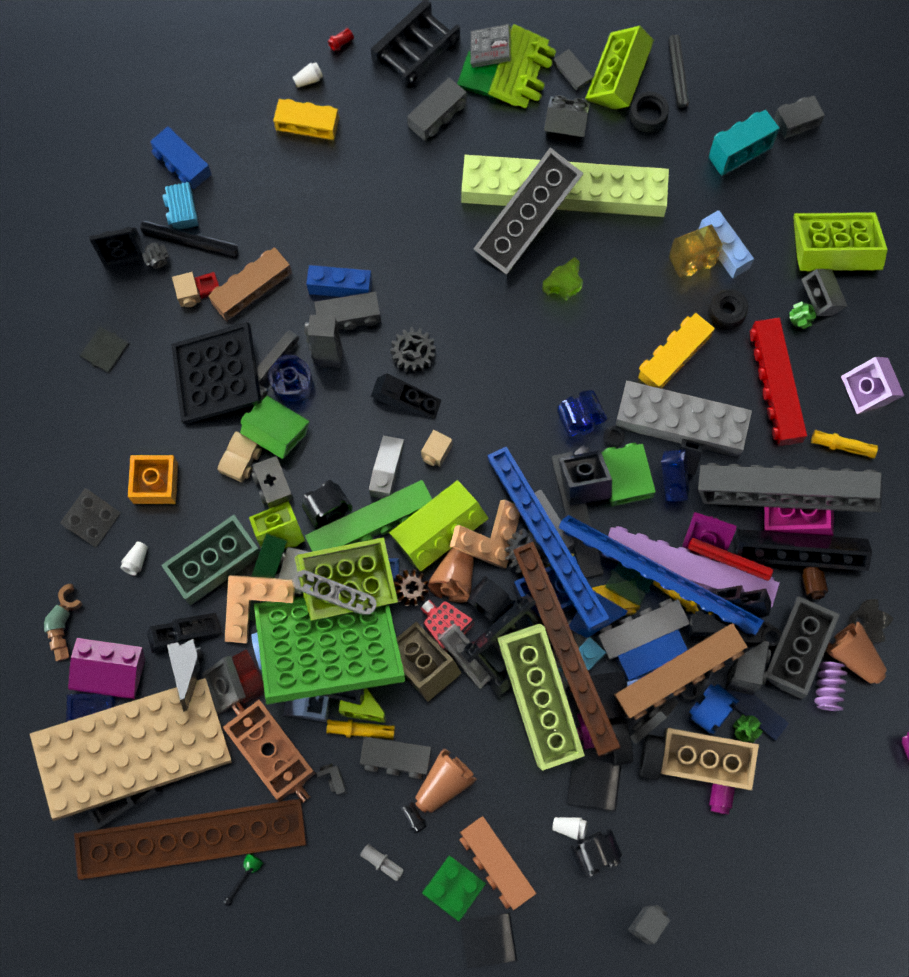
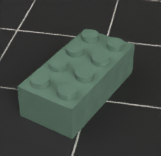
M232 515L161 566L183 598L191 606L228 580L229 575H235L258 559L260 550L235 515Z

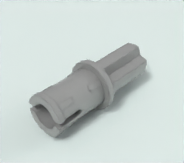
M370 844L366 845L360 856L372 863L377 871L382 870L395 881L402 877L403 869L389 860L387 854L383 855Z

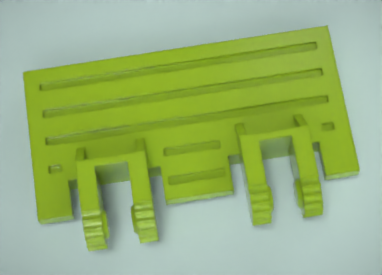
M513 24L511 27V61L498 64L488 94L514 106L519 105L524 108L527 107L529 99L539 101L541 94L536 90L541 91L545 86L543 82L536 79L540 66L551 67L552 60L547 57L552 58L556 54V50L548 46L549 40Z

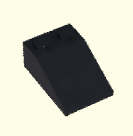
M125 227L121 230L106 231L89 236L90 242L104 266L143 258L141 237L136 227Z

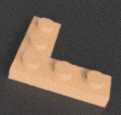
M500 500L491 538L458 525L455 526L450 547L501 569L506 568L508 560L505 557L509 555V552L504 550L510 546L507 540L513 539L512 534L516 532L520 517L515 504L507 500Z
M229 575L225 642H248L251 600L294 603L295 588L292 580Z

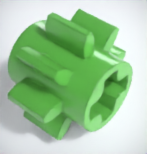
M803 301L794 304V309L789 313L792 324L803 329L812 326L811 322L816 318L813 306L811 304L807 305V303L804 304Z
M742 714L733 724V727L736 728V737L742 742L750 741L754 743L763 732L759 729L761 723L752 715L745 716Z

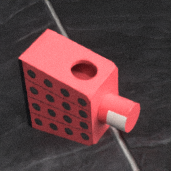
M428 600L421 607V610L428 616L423 622L425 629L446 652H448L437 639L453 624H456L464 635L474 626L472 618L446 601L437 607Z

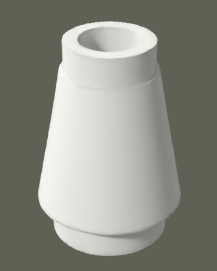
M315 62L308 64L293 76V79L299 88L318 82L324 76Z
M136 542L121 561V569L134 576L141 572L148 546L141 542Z
M582 817L554 818L553 831L576 840L585 838L587 821L582 820Z

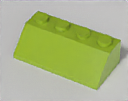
M641 26L610 33L585 99L587 101L611 109L629 107L654 39Z
M457 480L389 533L411 565L421 572L452 548L450 544L455 526L461 525L474 531L489 518L476 499Z

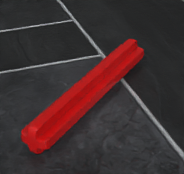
M692 538L689 543L688 549L766 581H769L772 577L773 569L695 538Z

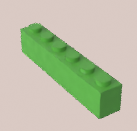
M420 480L305 535V538L312 552L373 540V537L380 533L385 535L391 532L393 527L404 522L431 501L432 498L423 480Z

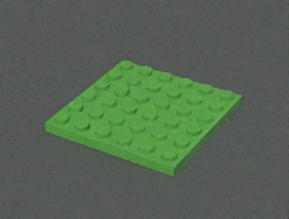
M304 596L294 597V603L268 601L254 604L266 704L405 682L389 604L376 607L368 615L350 612L312 621Z

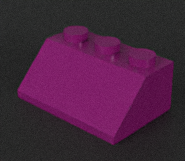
M77 638L70 660L69 690L135 699L145 664L143 648Z

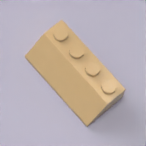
M665 728V751L660 774L752 790L759 744Z

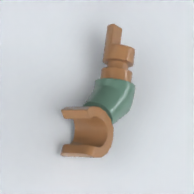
M66 584L60 589L58 599L61 604L56 605L44 620V632L48 634V639H51L49 643L50 649L54 651L56 661L69 658L66 639L62 638L65 635V623L70 615L68 611L76 610L82 606V603L78 600L72 603L65 601L66 595L74 591L73 584Z

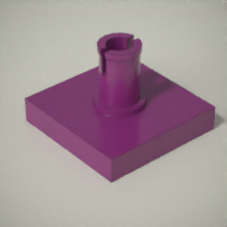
M694 512L682 547L688 549L691 539L695 538L728 551L737 526L721 521L717 517L714 519L713 516L708 517Z

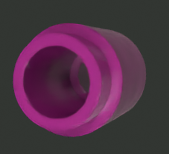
M712 784L709 804L711 812L729 815V811L733 807L735 787Z

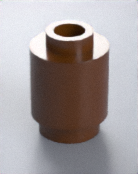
M807 567L803 569L802 579L806 596L811 597L812 600L824 598L825 594L828 593L824 571L820 567Z

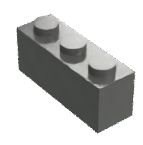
M448 78L407 116L408 127L424 141L429 137H433L443 124H447L457 111H461L466 106L467 92L451 78Z
M376 291L314 302L316 315L336 316L338 329L352 330L357 326H374L381 322Z
M364 737L359 764L364 766L365 771L377 772L378 769L387 770L386 774L400 776V772L408 773L409 778L422 779V776L428 775L432 749L428 746Z
M658 905L645 906L628 931L646 944H655L670 922V919L666 917L668 913Z

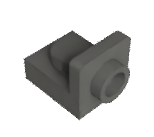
M328 764L320 767V771L316 772V776L318 779H322L331 775L328 783L332 793L336 792L338 796L348 794L338 766Z

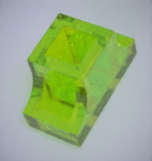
M576 257L562 267H556L551 275L543 281L542 290L547 295L557 293L567 301L582 289L583 280L577 274L580 262Z

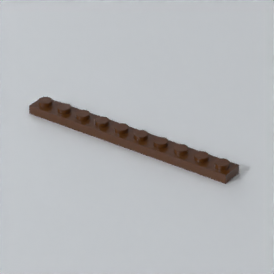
M534 542L514 549L513 552L532 598L536 602L537 610L598 756L601 757L620 749L618 740Z

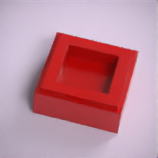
M215 272L195 277L201 298L208 297L213 289L219 286Z

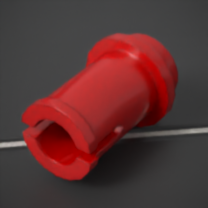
M346 28L336 36H330L328 44L333 51H339L341 46L354 39V35L349 28Z

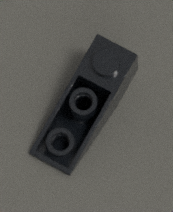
M388 373L377 377L370 396L387 405L435 419L441 403V399Z

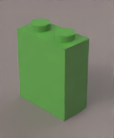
M266 396L261 401L262 403L256 404L250 413L247 412L242 417L240 433L283 459L306 436L310 421L271 397Z
M629 443L624 448L616 449V447H610L601 452L612 478V498H610L612 507L654 497L656 491L643 444Z

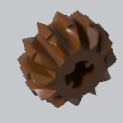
M412 569L410 574L408 570H403V577L400 574L395 576L399 583L394 582V586L398 587V590H395L396 595L400 594L397 600L401 602L405 598L404 606H409L410 602H412L413 606L418 605L417 598L420 601L425 600L421 593H429L428 589L423 588V585L429 584L428 581L421 582L424 574L420 573L416 577L417 572L415 569ZM412 582L415 590L408 593L409 589L406 590V585Z

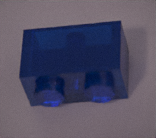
M664 451L661 464L666 501L688 500L689 480L686 451Z

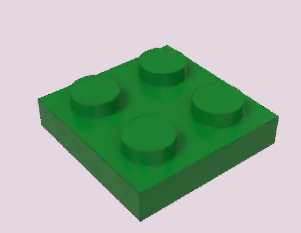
M449 855L422 894L459 922L486 883Z

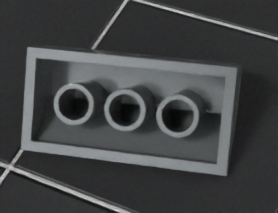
M798 596L767 669V680L780 690L800 699L806 697L840 614Z

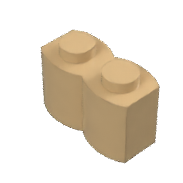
M236 431L221 458L217 470L219 473L243 483L245 478L248 479L253 470L251 464L254 459L258 460L262 448H260L259 444Z

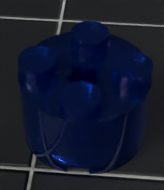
M285 355L279 357L269 369L268 379L272 391L281 402L297 403L310 396L313 388L312 374L309 365L298 356Z
M593 390L580 392V397L573 399L571 396L557 406L558 415L568 436H573L580 432L582 435L589 434L594 431V426L607 420L602 405Z

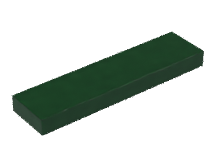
M267 533L251 577L275 578L288 540ZM251 600L250 621L256 622L254 604L266 601Z

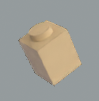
M193 272L172 277L177 299L181 307H192L196 303L201 302Z
M433 430L421 450L422 458H424L423 461L431 466L437 465L441 467L453 446L452 439Z

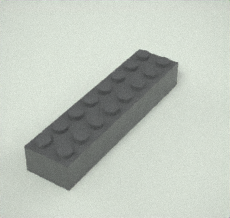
M717 463L700 465L698 491L703 504L880 513L882 506V472H877L873 469L858 472L849 468L834 471L826 467L810 470L802 466L795 469H786L784 466L764 468L762 465H751V467H742L739 464L720 466Z

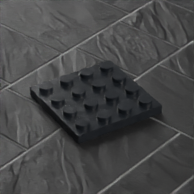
M248 322L171 344L182 423L188 424L262 403L251 325Z

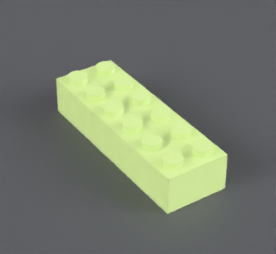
M537 624L498 637V643L537 766L543 771L585 756L545 627Z

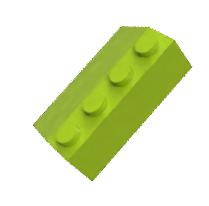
M876 212L794 213L796 253L800 271H814L816 269H832V271L883 270L888 249Z
M384 537L298 554L294 557L297 572L302 570L309 571L369 594L376 600V607L398 602ZM303 575L299 578L301 587L304 584L312 586L309 590L313 591L317 579L314 578L313 582H309L306 580V576ZM324 582L318 585V592L321 595H327L330 592V586ZM343 590L339 593V600L342 603L350 601L351 595L348 591ZM303 593L311 621L353 612ZM356 594L355 601L351 605L352 607H355V604L358 603L363 606L362 610L371 608V605L368 604V599L363 602L357 600L359 595Z

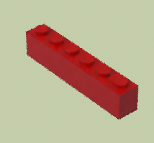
M780 318L755 321L752 329H750V339L755 343L756 347L754 349V357L756 361H759L760 368L758 369L760 380L764 382L763 397L765 400H768L769 404L767 414L769 420L773 422V439L777 440L778 446L803 443L807 433Z

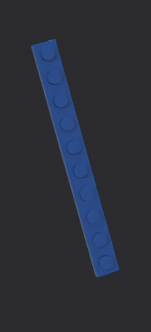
M504 447L487 455L494 471L589 632L609 623V616L508 448Z
M570 515L560 522L558 528L563 530L567 536L580 539L584 545L602 551L604 556L620 561L626 568L635 569L644 578L657 581L664 589L679 593L683 599L699 604L707 612H714L723 621L732 622L739 626L743 632L756 635L760 630L764 620Z

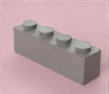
M670 598L659 603L660 608L652 610L651 607L639 612L640 617L632 619L629 616L619 621L620 626L612 628V625H609L599 630L601 634L596 636L600 647L606 652L604 655L606 661L687 626L689 621L679 599L672 602Z

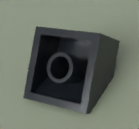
M600 450L558 458L564 492L570 506L612 498V478Z

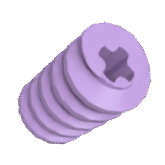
M835 662L820 663L819 668L823 671L818 672V677L821 680L817 681V686L820 687L816 690V694L820 696L815 699V703L820 705L817 708L829 711L843 710V707L837 705V702L844 701V698L838 696L839 693H845V690L839 687L841 684H846L845 680L840 679V676L847 675V672L841 670V667H845L844 664Z

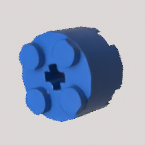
M710 684L703 693L706 698L701 704L696 702L689 712L692 714L691 720L711 736L716 732L713 730L715 725L721 727L733 711L730 707L732 703L737 705L740 701L719 684L716 686Z

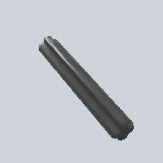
M671 35L669 37V46L677 103L679 108H686L689 104L680 36Z

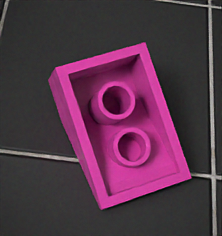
M765 507L764 531L834 536V510Z

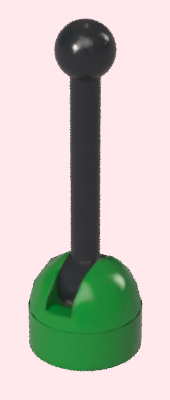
M249 853L244 859L245 872L229 896L223 899L224 905L229 906L232 904V898L247 875L257 872L264 864L255 855Z

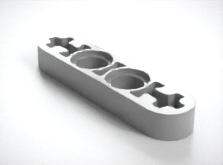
M299 571L292 579L293 586L298 591L358 614L368 615L376 608V600L373 596L309 571ZM305 575L306 580L309 582H313L314 578L317 579L313 591L309 590L312 587L311 585L304 584L303 587L299 586L300 582L297 578ZM324 582L330 586V592L327 595H321L318 592V585ZM343 590L348 591L351 595L348 603H342L339 600V593ZM356 594L359 595L357 598L359 601L363 602L368 599V604L371 605V608H367L364 611L362 610L363 606L358 603L355 604V607H352L351 605L355 601Z

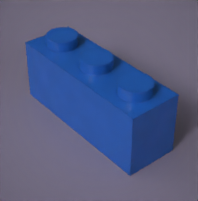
M167 126L150 141L153 155L158 160L162 159L166 162L165 166L172 173L176 172L182 183L189 182L193 190L212 175L209 165L170 127Z
M309 265L306 285L309 294L346 297L371 292L372 274L371 270Z
M676 630L618 655L616 662L621 672H624L625 680L628 682L644 677L688 649L679 630Z

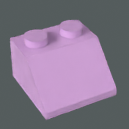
M874 357L841 376L857 414L886 406L904 396L888 358Z

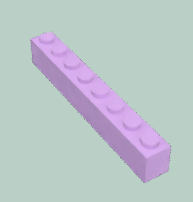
M616 526L610 529L608 536L708 591L739 585L743 586L745 592L766 588L772 602L771 608L773 606L780 583L774 581L773 577L766 581L721 562L713 561L711 558L701 554L699 556L692 554L686 548L678 547L677 549L669 546L670 544L665 541L657 540L656 542L650 540L644 534L637 533L634 535L628 533V530L623 527Z

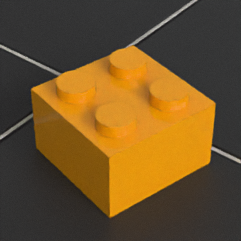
M130 455L128 498L133 504H176L178 462L174 455Z

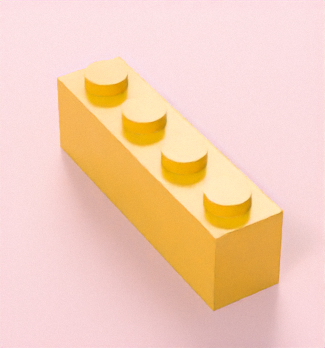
M697 313L691 318L687 316L681 323L679 331L676 332L674 330L668 336V342L664 346H658L654 351V357L650 361L646 359L641 364L638 378L648 386L662 389L712 337L715 328Z

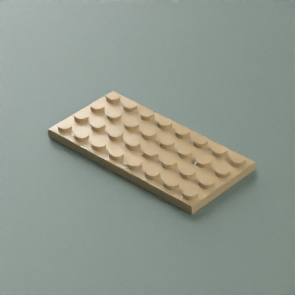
M206 678L196 682L188 711L183 712L176 687L30 734L53 821L232 762Z

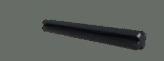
M142 221L140 225L141 232L231 256H236L238 252L237 244L148 221Z

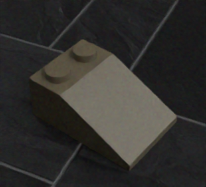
M417 621L396 638L404 675L427 702L462 674L454 659Z

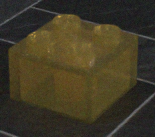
M711 224L675 238L669 258L679 277L691 276L702 268L709 269L716 265L723 244Z

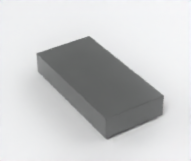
M570 49L553 59V64L576 91L593 80L592 75Z

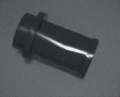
M412 802L408 804L409 806H404L401 811L411 826L410 830L418 833L427 827L425 824L426 820L421 818Z

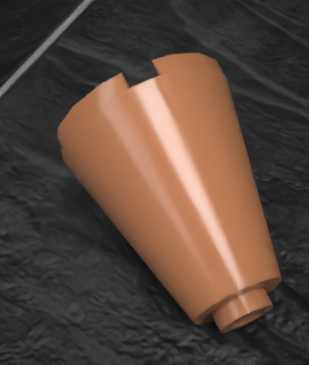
M450 548L430 578L429 590L442 598V595L449 597L448 601L467 602L472 588L474 557L457 549Z
M859 622L856 625L852 623L834 636L836 641L833 645L830 642L828 643L825 652L868 683L872 684L875 682L878 684L886 677L885 672L887 669Z
M446 749L440 752L415 797L417 800L416 805L425 813L427 811L432 813L477 780L476 777H472L474 775L473 772L459 758L455 757L452 759L449 757L451 752Z

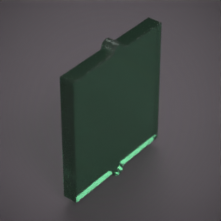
M619 561L616 568L612 569V575L605 588L640 606L645 594L650 592L649 587L653 579L644 578L640 572L624 567Z

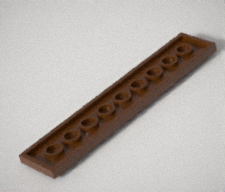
M301 799L74 833L78 880L307 845Z

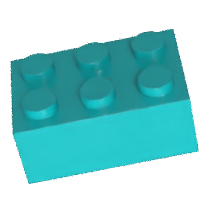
M766 109L760 113L755 112L744 122L739 121L726 132L721 131L717 133L708 158L720 175L723 176L770 150L775 142L779 127Z

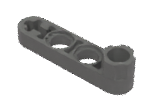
M291 330L284 334L257 367L261 401L269 392L263 385L298 343L299 336Z

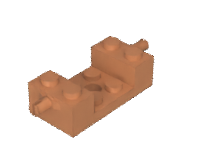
M258 700L246 710L239 702L236 704L237 707L235 705L231 707L238 716L223 728L276 800L280 802L289 794L296 793L302 803L306 802V799L308 800L310 796L303 786L316 773L290 741L264 704ZM267 743L273 744L275 748L274 753L270 756H265L262 753V748Z

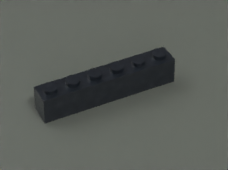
M737 529L734 544L736 555L756 563L869 571L872 557V549L869 540L866 538Z

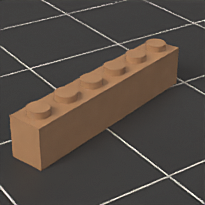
M730 624L617 692L614 696L628 718L634 717L636 720L647 713L645 709L651 705L656 708L665 703V697L673 693L676 696L686 690L684 685L691 681L693 684H696L706 678L704 673L712 670L714 673L724 667L723 662L731 657L732 661L744 655L742 650L747 648V645L734 624Z

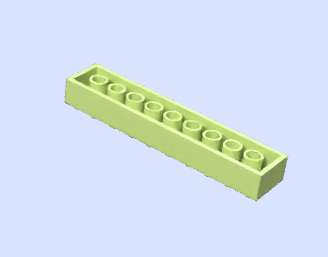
M465 155L461 190L462 203L506 206L540 160ZM570 162L583 172V176L557 210L664 217L667 208L669 169Z

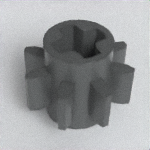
M151 243L145 247V253L142 256L147 267L152 265L153 268L157 269L167 263L166 258L169 257V254L164 245L159 246L158 243Z

